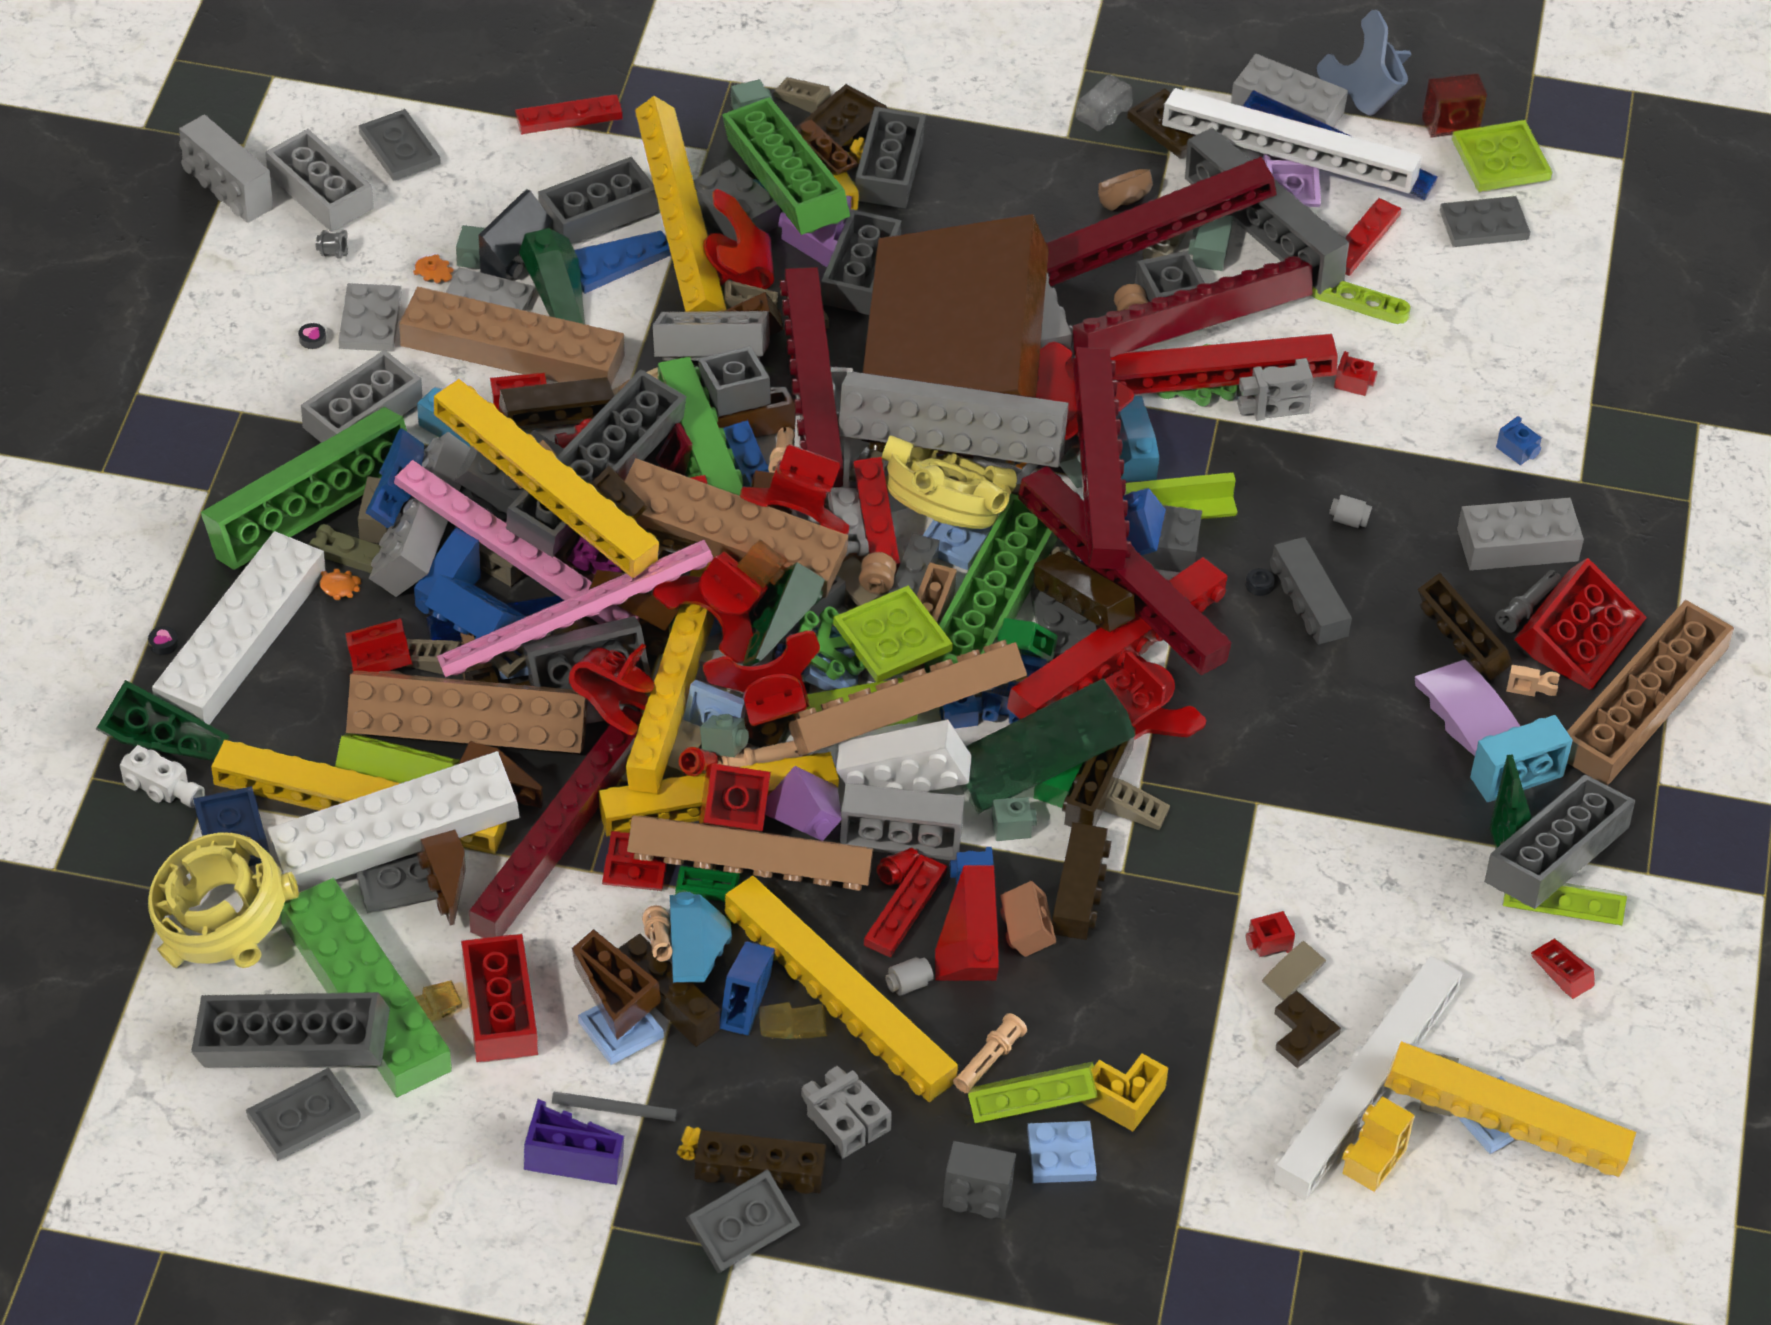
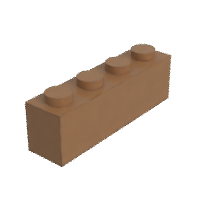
M929 563L917 597L939 625L955 593L957 569ZM925 663L907 671L915 672L924 668Z

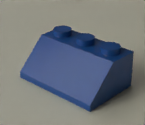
M1149 488L1123 496V500L1128 501L1125 520H1129L1130 524L1128 538L1126 537V540L1131 541V545L1140 555L1157 551L1166 509Z
M441 574L424 604L434 611L432 614L434 617L444 622L450 620L455 623L453 626L455 630L465 635L471 633L476 636L475 639L526 618L525 615L472 583Z

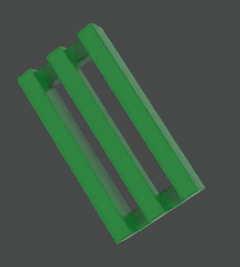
M680 866L675 895L680 892H690L694 895L700 894L706 900L725 902V895L739 884V873ZM684 877H685V878H693V879H701L702 881H699V880H691V879H684ZM713 881H716V882H724V883H731V885H730V884H722V883H714Z

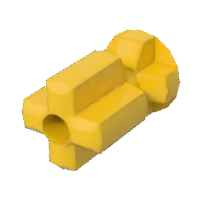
M861 137L858 140L854 139L850 152H848L858 164L860 163L865 145L864 138Z
M690 1126L685 1128L681 1139L683 1145L679 1146L677 1154L681 1158L686 1160H693L695 1158L694 1150L698 1146L700 1128H692Z

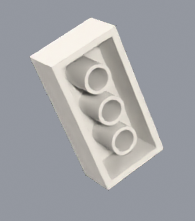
M949 720L840 742L836 771L845 784H864L866 786L892 787L902 790L928 792L968 784L971 754Z

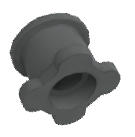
M323 230L316 237V250L324 257L328 254H335L337 259L347 256V230H341V232L329 233L327 230Z

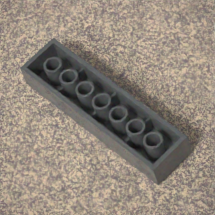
M1210 128L1188 139L1185 180L1192 185L1200 180L1250 161V159L1240 149L1231 144L1225 136L1218 133L1214 128ZM1274 179L1276 196L1231 213L1229 216H1233V221L1281 262L1285 261L1287 257L1296 256L1311 264L1312 286L1318 290L1319 294H1322L1324 290L1333 288L1345 280L1349 242Z
M640 369L556 458L564 465L571 467L586 483H592L608 466L612 467L625 481L635 459L643 461L672 431L674 425L684 418L686 396ZM526 490L508 507L506 529L552 558L576 533V531Z

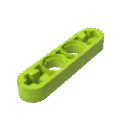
M1341 281L1339 285L1324 290L1322 294H1319L1318 290L1312 286V296L1317 300L1393 324H1403L1409 319L1411 307L1403 299L1346 281ZM1349 293L1354 297L1347 299L1342 297L1341 294ZM1375 301L1379 305L1373 307L1367 305L1366 302Z

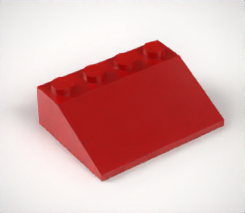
M1587 558L1565 574L1514 640L1534 660L1590 690L1647 617Z

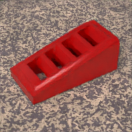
M1555 938L1531 952L1533 959L1570 998L1574 999L1594 987V969ZM1554 953H1557V954H1558V955H1556L1555 957H1553V958H1551V959L1548 958L1549 956L1553 955Z

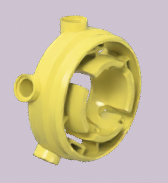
M892 435L889 436L881 458L889 461L887 465L888 475L885 477L887 491L896 500L918 514H923L940 523L972 529H984L994 525L998 514L1006 508L1010 493L1016 487L1017 475L1013 469L992 465L985 468L973 461L958 456L956 452L948 451L943 456H937L936 454L939 450L915 447L913 443Z
M214 833L186 843L170 855L162 864L154 877L149 891V915L157 934L164 942L157 948L158 952L175 969L185 960L193 963L210 964L233 958L235 964L240 968H248L255 965L261 958V951L257 944L270 932L277 922L285 901L296 899L299 896L298 885L293 873L287 872L282 874L279 866L264 848L253 839L241 834ZM251 855L261 858L262 863L256 865L255 875L248 866ZM188 873L191 875V880L186 876ZM224 884H234V890L243 900V906L238 913L225 900L207 910L189 911V908L200 905L201 900L210 890ZM173 914L183 928H188L202 935L188 936L168 917L164 918V916Z

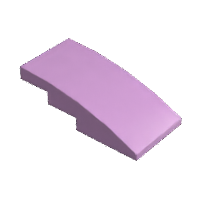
M1262 153L1263 160L1274 179L1281 186L1291 192L1305 206L1320 207L1319 168Z
M1466 660L1415 676V686L1430 698V708L1445 721V731L1474 756L1479 740L1489 735L1494 736L1506 732L1512 727H1520L1496 691Z

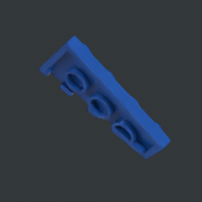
M661 230L575 250L579 259L581 288L584 294L671 256L667 236Z

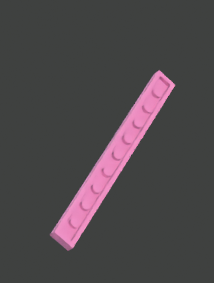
M414 460L395 476V485L470 536L479 540L480 543L563 600L589 590L592 583L590 580L556 557L552 558L507 530L505 522ZM617 605L605 607L598 614L590 617L598 624L635 616L638 621L640 620V617Z
M702 540L657 560L634 578H631L626 573L438 655V661L445 677L459 675L470 666L477 663H487L494 656L502 652L514 651L521 644L530 640L542 639L548 632L557 628H567L574 621L585 616H594L605 607L622 604L628 597L635 594L647 593L660 583L677 580L681 574L690 570L702 569L713 560V556L705 540Z

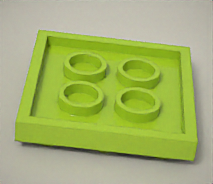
M1526 120L1455 131L1452 134V141L1478 192L1551 180L1553 172Z
M909 585L834 616L833 625L877 683L951 652L953 647L951 640Z

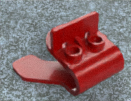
M715 189L713 191V204L717 210L728 218L737 235V241L718 233L710 234L704 240L705 254L717 271L720 286L726 280L731 279L734 282L753 287L769 288L774 282L770 236L754 225L733 196L720 189Z
M1049 342L1040 349L1036 398L1069 403L1065 440H1068L1074 435L1079 437L1075 384L1065 369L1067 362L1072 357V351L1059 342ZM1117 382V394L1114 399L1119 400V411L1133 401L1134 392L1120 382Z
M789 444L785 449L782 460H779L769 488L742 487L740 498L762 507H767L768 505L788 507L812 517L821 526L846 535L849 532V524L824 507L827 492H831L840 469V462Z
M724 551L719 556L716 555L701 577L680 576L677 580L665 581L654 587L653 596L671 610L679 605L689 603L699 605L710 611L718 619L723 629V639L719 644V650L724 655L731 657L733 662L743 663L749 640L753 636L749 613L763 598L769 587Z
M807 630L788 636L786 638L787 647L784 653L767 664L741 666L733 662L731 657L722 656L705 662L703 664L704 674L710 684L744 693L743 699L751 726L804 711L807 707H810V702L801 673L820 651V644L814 631Z
M642 643L629 655L627 660L623 654L615 650L593 649L572 667L569 673V683L576 693L591 702L607 723L626 734L634 735L638 731L639 726L622 712L619 704H629L645 710L649 697L644 693L652 692L655 684L645 672L636 667V664L646 645ZM598 674H600V675H602V676H604V677H606V678H608V679H610V680H612V681H614V682L608 681V680L602 678L601 676H599Z
M1131 651L1125 653L1124 668L1119 667L1112 672V675L1101 681L1089 696V703L1106 720L1109 718L1136 727L1134 740L1147 733L1190 737L1206 725L1205 717L1193 706H1186L1177 710L1161 708L1170 701L1174 694L1175 683L1172 675L1164 667L1156 663L1147 662L1141 655L1135 656Z

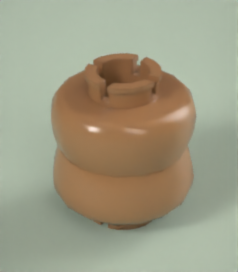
M1137 284L1122 286L1116 291L1114 296L1117 311L1128 309L1133 304L1149 302L1145 289Z
M874 552L865 556L861 563L860 585L872 594L888 592L894 584V574L897 569L895 561L883 552Z

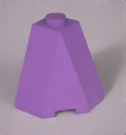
M846 196L847 203H848V208H849V212H850V210H851V198H852V197H851V196ZM781 212L778 226L782 228V239L827 267L847 218L839 223L821 227L815 232L801 235L785 213Z
M794 766L767 797L765 815L823 841L842 820L838 788L836 785Z

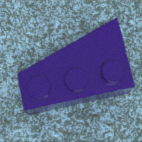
M537 1099L524 1143V1170L617 1185L623 1165L624 1136L591 1121L588 1124L572 1118V1113L565 1110L560 1113L546 1107L545 1101Z

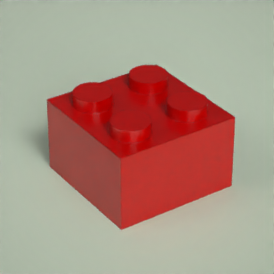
M714 763L708 764L699 824L762 832L771 772Z

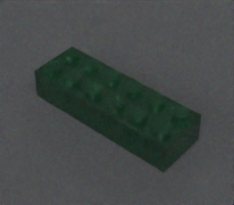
M1103 678L967 745L966 748L971 754L969 783L959 786L977 814H980L992 808L993 800L1012 798L1135 737L1128 712Z

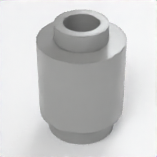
M1340 495L1339 499H1333L1329 514L1334 515V522L1359 528V526L1366 528L1372 506L1366 505L1365 501Z
M915 957L889 967L888 975H886V983L890 991L896 992L899 996L927 986L928 982L933 980L932 968L925 957L920 959Z

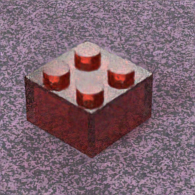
M1478 73L1429 79L1422 118L1430 138L1451 136L1455 131L1481 127L1487 93Z

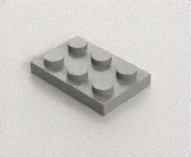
M459 267L445 293L526 311L535 294V286Z
M347 283L338 341L339 349L394 351L402 295L401 286Z

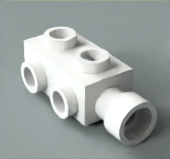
M137 745L121 761L120 769L124 784L131 790H137L138 788L145 790L147 795L155 802H161L163 799L171 803L178 797L181 803L195 808L193 799L204 796V787L194 782L188 783L186 769L176 761L171 762L161 757L154 750H147Z

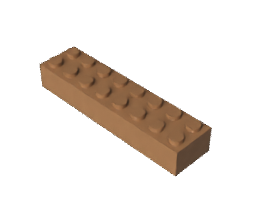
M418 286L399 323L402 347L520 374L545 373L546 380L554 382L607 377L612 386L625 356L624 333Z
M635 459L625 479V482L648 506L635 520L644 530L649 528L697 542L705 540L713 557L719 556L725 551L747 570L768 578L798 562L825 579L821 590L823 591L822 597L827 598L846 556L849 535L769 506H759L743 500L736 494L639 459Z
M1685 599L1569 728L1567 732L1573 741L1567 763L1608 786L1728 650L1734 627Z
M1006 640L983 647L985 652L983 654H980L979 649L957 656L958 663L953 664L952 659L929 666L931 672L927 674L924 668L902 676L904 682L901 683L898 682L897 678L875 685L877 691L871 693L870 688L848 695L850 701L845 703L842 697L821 705L822 711L816 712L815 707L793 714L795 720L788 722V726L799 756L1027 676L1016 642L1007 645Z
M354 671L350 674L346 733L469 743L472 741L492 746L581 753L585 746L588 699L572 689Z
M635 815L632 816L627 852L634 853V859L652 861L654 856L664 857L663 863L681 865L684 864V860L694 861L693 867L713 869L714 864L724 865L723 871L743 873V868L753 869L754 876L771 878L773 877V872L784 874V880L801 882L803 877L814 878L813 884L831 886L832 881L844 882L843 888L861 890L862 885L869 884L874 848Z

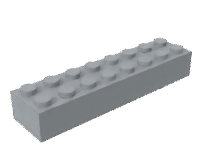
M849 371L841 387L839 436L887 442L889 436L892 435L913 443L915 447L1059 467L1064 455L1069 403Z

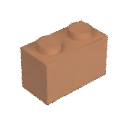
M1029 881L1000 895L1003 906L1000 909V913L1008 930L1005 936L1012 949L1016 948L1026 957L1056 943L1046 894L1033 881Z

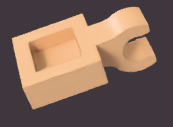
M1512 665L1506 691L1535 697L1536 691L1549 696H1556L1558 685L1550 683L1558 684L1560 674L1547 672L1540 676V670Z

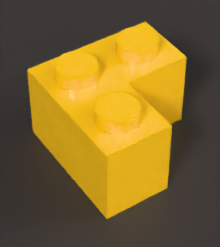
M1141 1054L1129 1071L1124 1074L1098 1060L1092 1069L1097 1097L1080 1102L1127 1129L1134 1131L1165 1090L1168 1067Z
M1383 1096L1375 1106L1369 1105L1362 1117V1121L1365 1124L1358 1135L1359 1140L1356 1144L1350 1143L1342 1156V1159L1345 1160L1343 1174L1375 1192L1407 1150L1415 1115Z

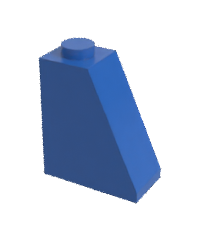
M458 528L453 530L433 559L428 574L420 579L414 587L415 606L421 612L433 616L434 611L424 604L440 574L470 582L473 585L481 578L479 540Z
M745 942L726 978L720 1029L749 1036L771 976L774 948Z

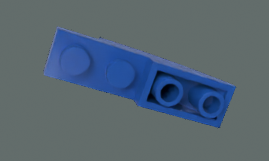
M747 420L723 428L726 436L727 449L731 448L733 451L734 467L741 471L743 487L751 486L755 470L769 472V465L766 464Z
M402 428L399 429L379 472L382 474V477L365 512L386 528L394 525L403 503L411 497L409 493L394 484L395 476L412 460L422 466L424 456V443Z

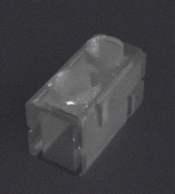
M1111 74L1107 75L1077 101V120L1084 124H1089L1090 127L1097 131H1101L1107 124L1109 126L1112 125L1122 111L1127 112L1131 108L1133 103L1132 86L1124 81L1120 82L1118 78Z

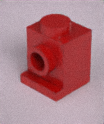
M1344 351L1337 369L1334 388L1366 396L1369 386L1374 387L1378 371L1373 370V362L1348 356L1349 352Z
M1280 911L1251 919L1245 938L1248 948L1250 950L1256 949L1259 957L1284 950L1286 953L1292 951L1295 932L1285 912Z

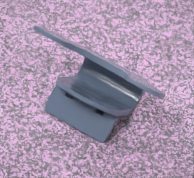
M1371 10L1361 21V27L1364 32V47L1361 55L1354 63L1348 66L1342 65L1336 60L1334 55L1328 54L1317 65V73L1320 79L1347 89L1356 107L1367 115L1376 114L1407 83L1408 76L1402 64L1411 56L1410 51H1395L1394 47L1387 42L1388 26L1378 10Z

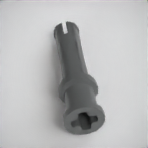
M1549 570L1522 596L1514 597L1506 609L1499 610L1495 617L1499 627L1509 633L1517 630L1519 623L1522 620L1529 619L1533 614V608L1558 585L1562 579L1560 574L1557 572L1550 578L1555 571Z

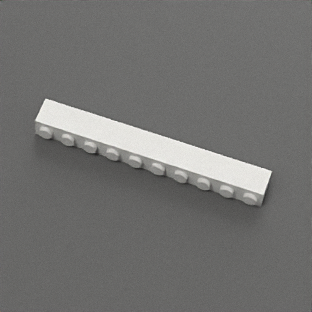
M1174 88L1164 106L1163 126L1196 135L1214 128L1233 145L1398 191L1410 193L1419 175L1421 155Z
M1431 955L1424 965L1418 964L1412 974L1411 983L1409 985L1404 984L1401 987L1396 998L1397 1002L1394 1006L1391 1004L1387 1006L1382 1015L1380 1025H1374L1369 1031L1366 1038L1367 1043L1364 1047L1359 1045L1352 1055L1350 1066L1348 1068L1344 1066L1340 1070L1335 1081L1336 1085L1333 1089L1328 1087L1321 1097L1319 1108L1317 1110L1313 1108L1309 1112L1304 1122L1306 1126L1302 1131H1295L1290 1139L1289 1149L1286 1153L1281 1151L1273 1163V1168L1276 1169L1273 1180L1275 1184L1305 1201L1362 1124V1117L1366 1109L1371 1104L1375 1106L1386 1091L1387 1087L1384 1086L1400 1042L1402 1041L1415 1047L1420 1044L1457 993L1462 972Z

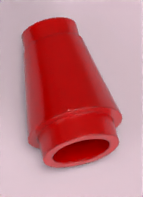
M697 747L686 748L679 757L680 769L689 776H697L706 772L708 764H718V757L714 752Z
M908 848L881 859L880 864L877 866V874L881 881L887 885L899 884L907 876L920 855L914 848Z

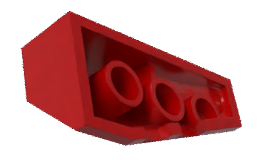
M964 865L935 949V981H996L999 963L994 865Z

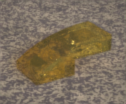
M452 980L423 987L422 995L415 996V999L431 1022L442 1019L462 1008L461 999Z
M790 1002L759 1007L762 1036L786 1039L826 1036L825 1010L822 1004L792 1009Z

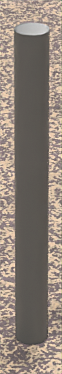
M556 1091L552 1095V1104L673 1122L676 1121L677 1109Z

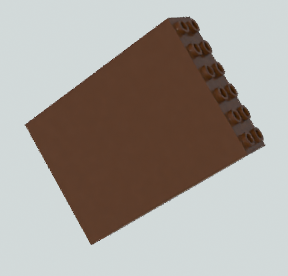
M1029 214L879 238L863 373L1036 398L1049 249L1034 215Z

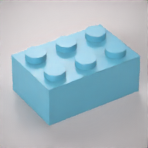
M1556 715L1539 718L1521 727H1512L1508 731L1494 736H1486L1478 741L1470 778L1487 803L1497 798L1507 755L1513 754L1523 790L1564 776L1573 740Z

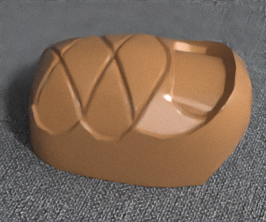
M1138 169L1099 183L1098 194L1103 207L1112 211L1120 205H1130L1143 198L1153 186L1150 170Z

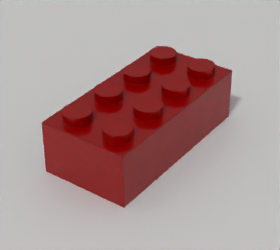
M523 934L461 941L462 962L476 1062L538 1055L537 1028Z

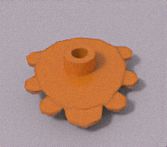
M434 254L433 256L420 258L416 262L413 272L414 275L420 274L424 281L434 279V282L438 284L441 280L445 282L450 281L452 278L450 273H453L454 269L447 267L449 261H443L439 259L440 256L438 254Z
M334 569L330 573L326 571L321 572L320 587L335 600H341V597L345 596L352 598L353 591L360 592L358 585H361V578L352 576L351 571L341 573L339 569Z

